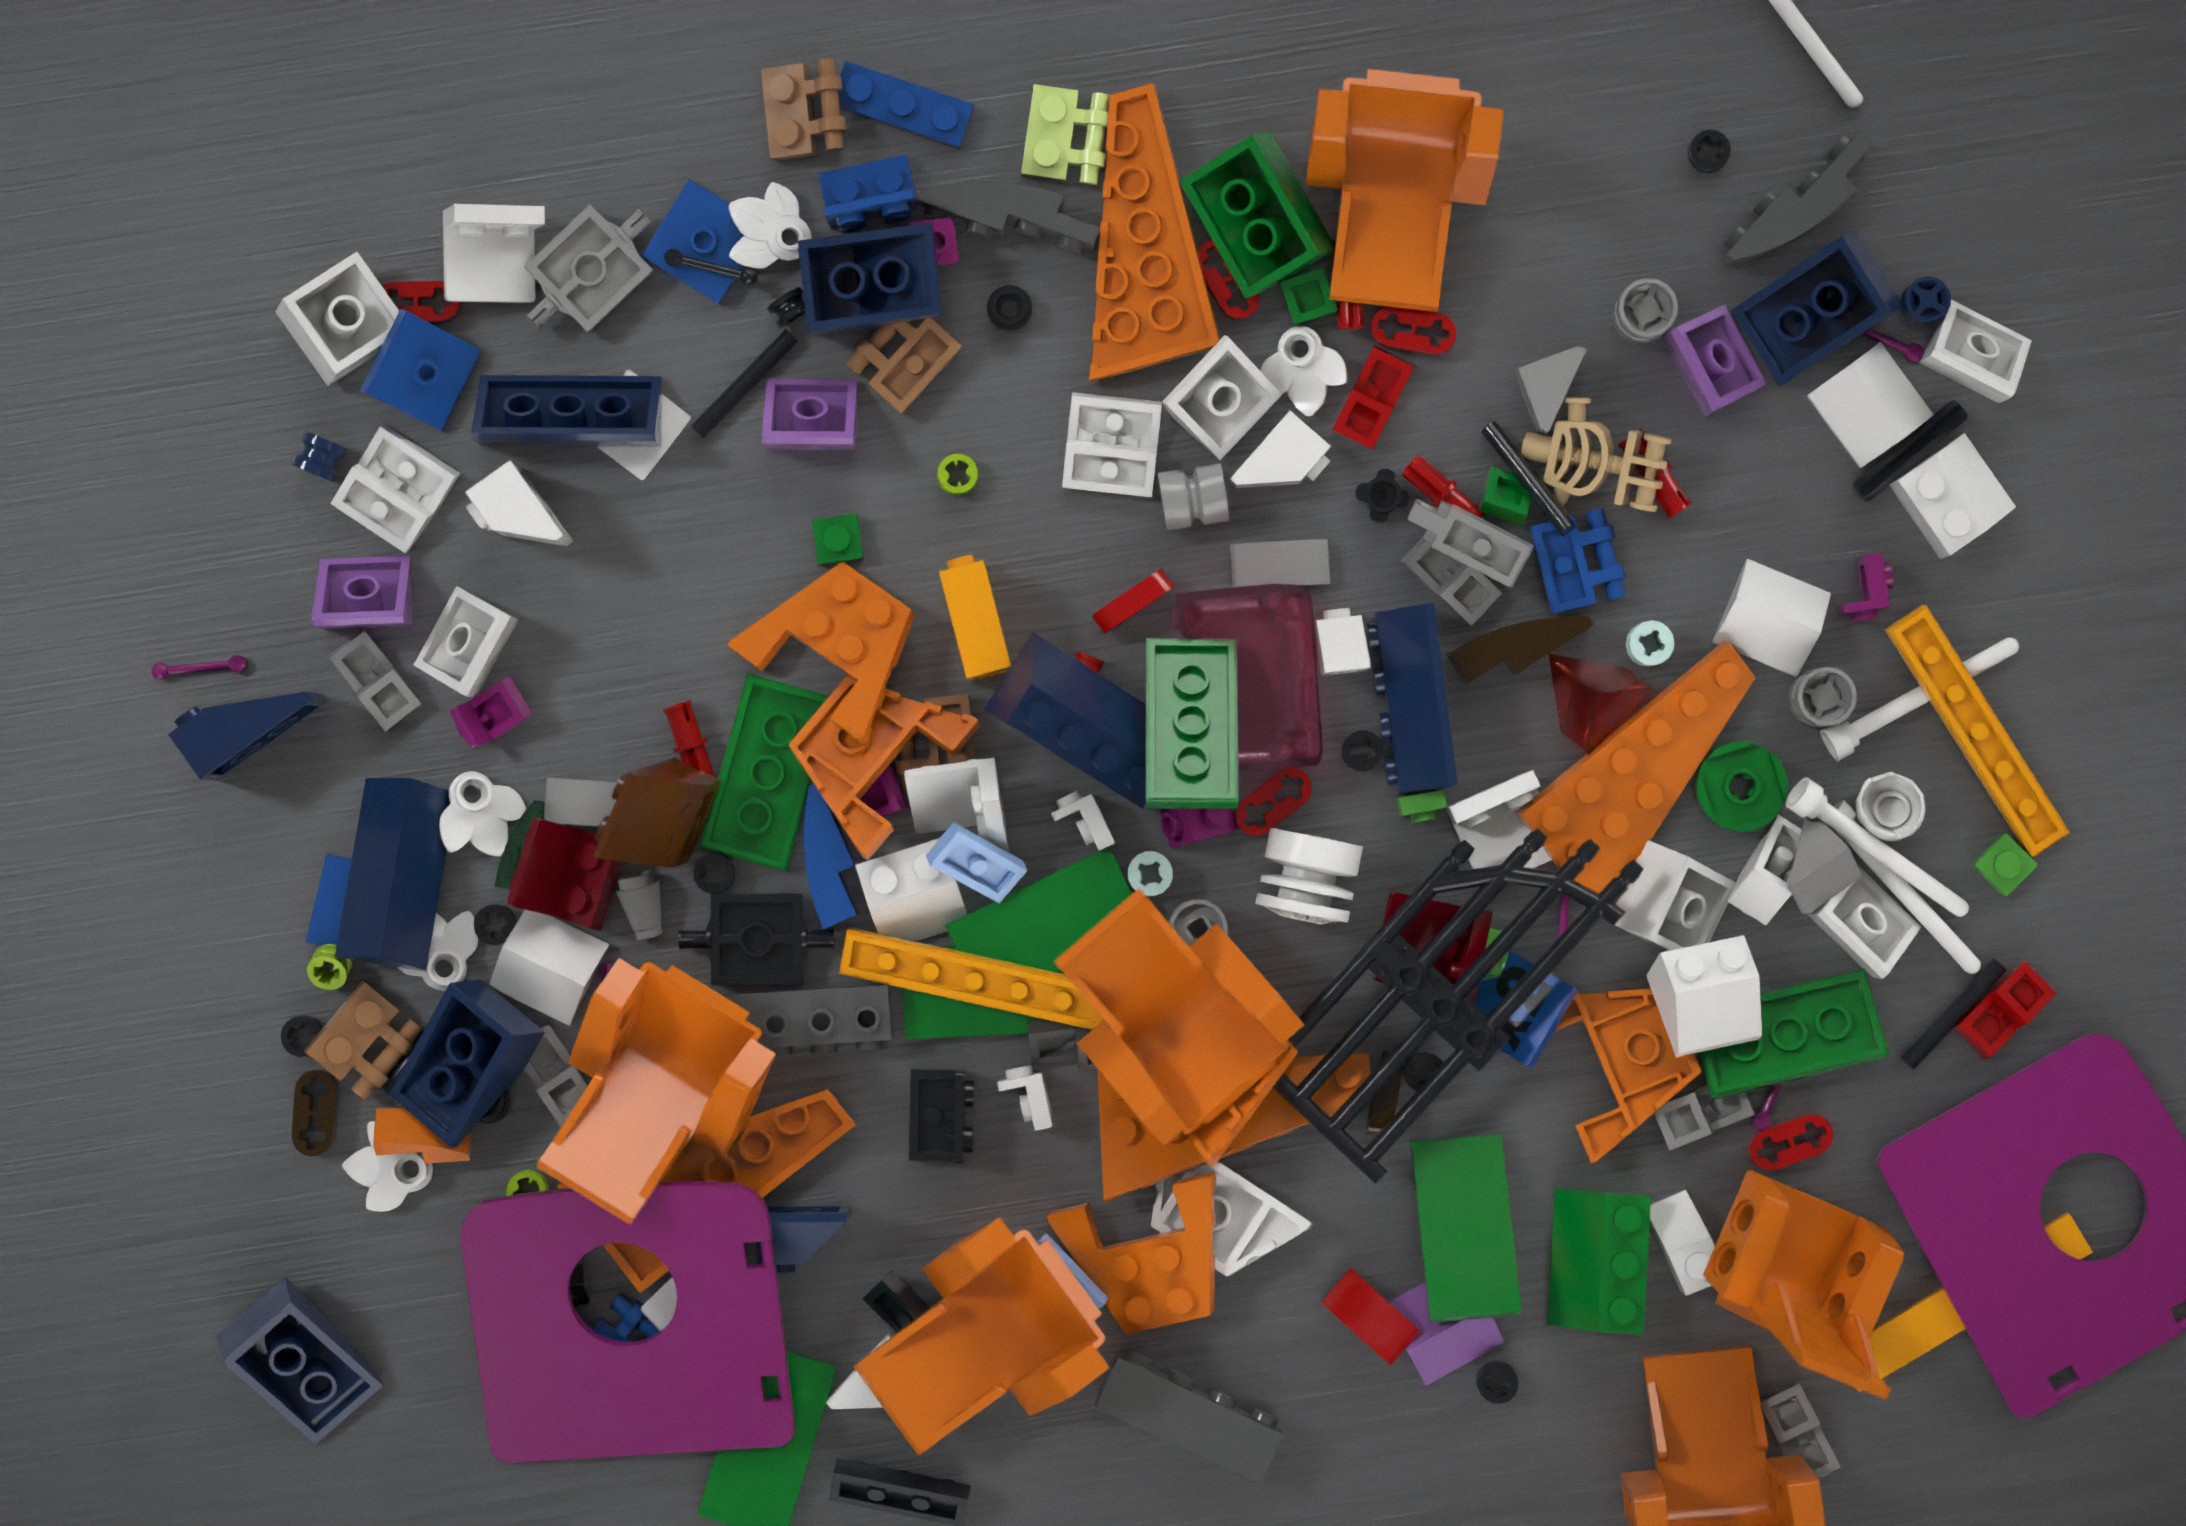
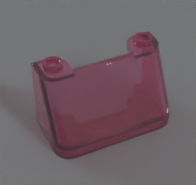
M1274 583L1175 593L1176 604L1172 610V620L1175 628L1185 638L1237 639L1238 772L1317 766L1322 759L1323 737L1312 598L1308 589L1304 585Z

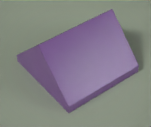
M1725 305L1675 327L1662 337L1704 418L1767 385Z
M767 379L762 426L763 446L766 449L857 450V379Z
M411 555L320 559L312 613L313 627L325 630L414 626Z
M1425 1281L1388 1301L1421 1331L1409 1344L1406 1351L1426 1386L1505 1342L1493 1318L1430 1323Z

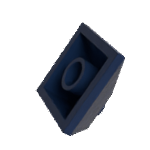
M767 1206L770 1214L772 1246L777 1273L795 1272V1264H804L847 1222L851 1216V1206ZM755 1242L757 1264H763L761 1242Z

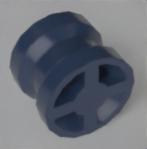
M1935 277L1917 279L1904 289L1900 297V301L1905 307L1901 312L1909 322L1915 325L1926 326L1943 317L1951 305L1949 288L1943 281Z
M304 431L301 438L304 446L301 453L293 457L291 465L333 482L336 476L334 469L336 462L344 457L347 448Z

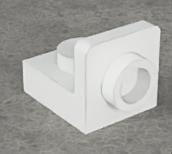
M1078 790L1056 801L1059 809L1051 813L1055 822L1080 811L1083 819L1076 821V825L1087 846L1095 843L1100 851L1116 843L1093 794L1083 797L1081 791Z
M1032 1065L1005 1070L1007 1079L997 1082L999 1091L1026 1086L1027 1094L1019 1095L1024 1122L1033 1121L1035 1131L1053 1127L1054 1121L1043 1071L1033 1073Z

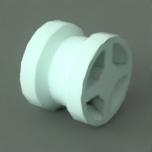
M1650 620L1642 622L1630 630L1626 636L1625 648L1627 655L1634 663L1639 666L1651 667L1662 664L1669 659L1674 650L1675 641L1673 633L1668 626L1659 621Z
M1145 851L1138 854L1131 860L1128 867L1130 885L1135 891L1140 888L1146 896H1156L1163 893L1170 886L1173 879V869L1169 860L1164 855L1155 851Z

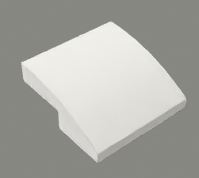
M1072 392L1062 488L1152 497L1162 402Z
M384 424L377 430L359 463L352 466L330 504L406 554L423 533L461 473L387 424Z

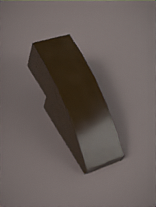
M1560 616L1529 620L1502 627L1477 637L1446 654L1465 685L1471 683L1503 661L1514 676L1594 623L1589 616Z

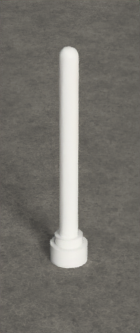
M1768 0L1846 105L1851 108L1859 107L1863 102L1861 92L1792 0Z
M2005 638L1965 660L1963 664L1971 677H1974L2016 654L2019 650V643L2015 638ZM1918 686L1851 724L1845 721L1841 724L1826 726L1820 730L1821 738L1831 756L1838 762L1854 753V747L1860 745L1859 739L1929 702V699L1922 688Z
M1805 777L1792 789L1786 800V807L1802 818L1806 816L1811 819L1819 818L1955 916L1962 917L1968 913L1969 905L1963 898L1827 802L1828 797L1823 794L1824 789L1813 780Z
M1845 800L1834 806L1859 824L1855 819L1856 812ZM1828 826L1855 851L1967 973L1975 974L1980 970L1981 962L1906 880Z

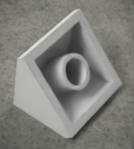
M1951 300L1947 313L1941 317L1919 363L1997 403H2001L2011 398L2016 392L2032 340Z
M1224 335L1162 402L1176 422L1217 459L1221 460L1282 394L1235 343Z
M1881 342L1807 395L1809 401L1859 469L1907 437L1934 415Z
M1746 559L1712 643L1719 645L1723 641L1729 642L1738 654L1797 677L1822 632L1831 593Z
M456 586L413 666L460 694L474 698L482 689L519 619Z
M1858 865L1862 874L1861 878L1813 912L1807 913V915L1860 967L1865 969L1871 977L1883 979L1890 973L1921 929V926Z
M524 910L502 946L489 986L571 1026L610 944L553 916Z

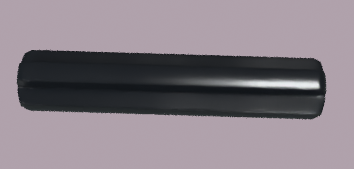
M1955 400L1948 402L1854 482L1853 487L1857 494L1866 502L1874 499L1967 420L1968 415L1964 408Z

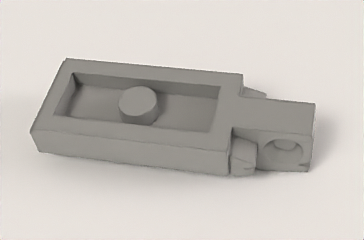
M1416 499L1408 513L1407 520L1427 529L1423 538L1432 543V548L1513 588L1534 548V545L1455 504L1450 505L1441 501L1439 507L1436 508Z

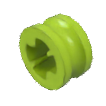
M954 453L947 456L941 461L937 471L939 486L946 493L953 496L967 494L974 488L978 479V469L975 462L964 454ZM952 463L955 468L958 463L965 464L968 467L965 475L970 480L964 486L959 481L957 487H954L947 482L950 474L945 469Z
M325 944L318 947L307 967V975L311 982L324 990L340 988L345 983L353 966L352 960L335 957L337 947L335 944ZM324 962L334 964L332 969L336 970L335 973L325 970L327 965Z
M528 1169L520 1171L511 1177L507 1184L506 1195H517L516 1191L522 1187L520 1180L523 1178H529V1184L536 1181L539 1185V1191L550 1189L548 1181L543 1174L536 1170Z

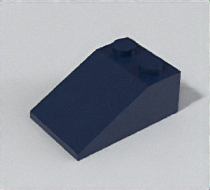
M932 223L798 241L808 332L817 335H828L866 330L943 315Z
M1853 232L1841 236L1731 311L1776 382L1781 386L1874 329L1905 307L1858 233ZM1844 317H1847L1849 321L1846 324L1842 322Z
M306 691L206 707L201 710L195 706L174 721L178 727L168 735L199 779L218 781L328 701L323 694Z
M483 980L451 982L389 1095L451 1148L457 1147L522 1073L545 1032Z
M286 1277L217 1336L222 1362L315 1445L383 1387L382 1380L317 1305Z

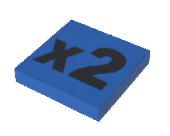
M1509 950L1507 962L1501 971V976L1481 981L1478 985L1476 1000L1472 1002L1488 1015L1534 964ZM1550 974L1501 1027L1511 1038L1500 1050L1532 1069L1578 990Z

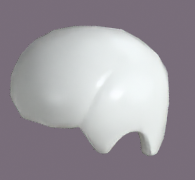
M1887 772L1873 778H1868L1864 782L1855 801L1857 819L1862 827L1883 841H1898L1911 836L1920 828L1926 813L1924 794L1914 781L1894 772Z

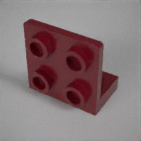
M534 817L525 835L519 864L510 883L507 905L554 916L589 929L601 931L622 862L599 859L593 856L599 843L595 840V833Z
M1397 892L1389 894L1383 925L1410 895ZM1430 900L1399 935L1420 953L1462 906ZM1483 910L1433 965L1452 984L1486 949L1493 912ZM1375 974L1372 975L1374 981L1383 983ZM1478 985L1467 996L1471 1001L1475 1002Z

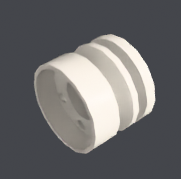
M1270 828L1265 857L1284 866L1282 874H1264L1260 877V882L1279 886L1278 896L1257 893L1255 904L1266 907L1278 916L1317 924L1340 921L1348 923L1350 911L1332 908L1331 902L1332 897L1353 900L1354 893L1336 886L1335 882L1337 876L1351 877L1358 875L1363 846Z

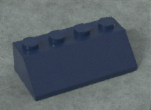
M1434 602L1376 612L1373 614L1374 622L1367 623V634L1370 650L1378 649L1380 667L1373 668V680L1376 695L1384 694L1386 712L1379 713V726L1382 740L1390 739L1392 752L1391 758L1384 759L1387 784H1396L1397 793L1456 786L1458 782Z
M1032 631L984 710L1143 809L1146 804V704Z

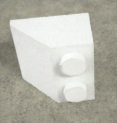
M355 252L283 298L275 313L327 386H330L380 351L399 310L359 253Z
M1965 433L1889 485L1940 559L1948 557L1964 547L2016 508Z
M511 460L465 492L472 501V503L466 506L468 512L481 529L485 528L487 532L493 530L507 537L566 547L574 542L524 470Z
M939 839L855 865L869 911L879 934L916 942L947 932L946 924L968 914L958 881L931 867L926 858L927 853Z
M1647 840L1641 855L1636 860L1644 869L1640 877L1633 884H1629L1628 890L1617 901L1616 905L1626 913L1615 926L1667 951L1709 943L1728 905L1727 901L1736 882L1686 855Z
M1744 935L1661 952L1646 977L1676 1057L1759 1040L1761 1038L1760 977Z

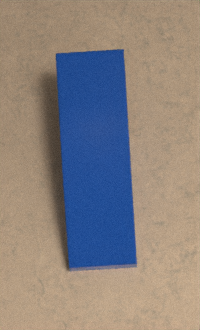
M812 784L808 789L804 813L803 844L810 892L824 930L859 914L841 875V872L855 867L856 862L829 806L814 784Z

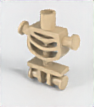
M1587 397L1564 398V403H1568V420H1560L1555 423L1553 437L1532 432L1526 433L1521 455L1524 459L1547 464L1543 481L1553 486L1551 493L1566 513H1568V509L1565 506L1570 494L1584 496L1596 492L1608 478L1609 473L1620 475L1614 504L1621 506L1628 504L1631 485L1634 484L1638 485L1635 501H1630V507L1644 511H1657V506L1653 505L1656 489H1662L1663 482L1656 480L1655 474L1657 468L1666 469L1667 461L1663 460L1666 444H1671V438L1645 434L1644 439L1648 440L1645 456L1638 455L1643 432L1632 430L1628 433L1624 457L1614 456V445L1609 429L1601 422L1586 421V403H1591V398ZM1576 429H1578L1579 435L1581 437L1582 448H1578V437ZM1593 433L1599 438L1602 448L1601 453L1599 451L1595 452ZM1636 464L1647 466L1644 477L1634 475ZM1573 465L1579 466L1569 482L1566 481L1565 478L1572 470ZM1590 469L1598 470L1596 477L1588 486H1579L1586 478Z

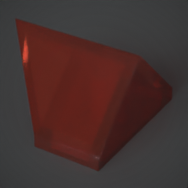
M1548 654L1560 730L1587 755H1590L1654 693L1647 684L1625 667Z

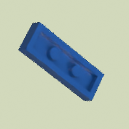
M845 61L840 74L842 91L838 92L840 109L960 150L974 104Z

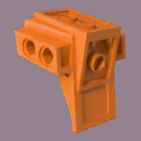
M1368 69L1366 79L1346 78L1343 82L1342 91L1319 89L1310 138L1305 185L1341 189L1329 300L1438 312L1452 202L1486 205L1498 162L1504 109L1481 107L1482 97L1480 93L1459 90L1460 79Z
M1140 888L1054 961L1104 1019L1083 1037L1077 1045L1163 1146L1181 1131L1184 1134H1189L1203 1121L1209 1124L1277 1065L1274 1060L1290 1046L1287 1040L1304 1026L1283 998L1217 923L1191 946H1188Z
M619 958L590 1000L568 1061L569 1064L592 1077V1080L552 1143L539 1159L536 1167L631 1225L691 1139L720 1157H724L747 1124L776 1053L757 1042L762 1032L747 1021L750 1012L672 965L666 972L650 962L644 963L640 969H637Z
M1748 1169L1703 1273V1276L1719 1293L1715 1304L1771 1331L1800 1366L1882 1399H1887L1891 1389L1879 1376L1869 1339L1904 1259L1902 1248L1886 1227Z
M1000 1217L960 1239L922 1268L943 1299L853 1366L917 1455L924 1453L943 1437L1008 1391L1007 1388L1011 1390L1030 1417L1069 1399L1110 1368L1096 1350L1105 1341L1103 1332L1095 1323V1320L1102 1313L1048 1239L1038 1244L1030 1232L1025 1229L1013 1236Z
M1750 1345L1642 1356L1656 1469L1620 1473L1625 1521L1628 1526H1825L1819 1479L1801 1454L1766 1458L1765 1451L1768 1450V1441L1757 1386L1753 1352Z

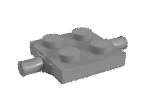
M589 204L524 266L541 285L546 296L529 314H526L527 317L533 322L546 310L534 321V324L541 329L559 310L571 316L589 334L653 273V269L640 257L632 242L644 228L651 224L650 220L645 216L632 228L643 217V213L637 209L630 218L618 227L606 221Z

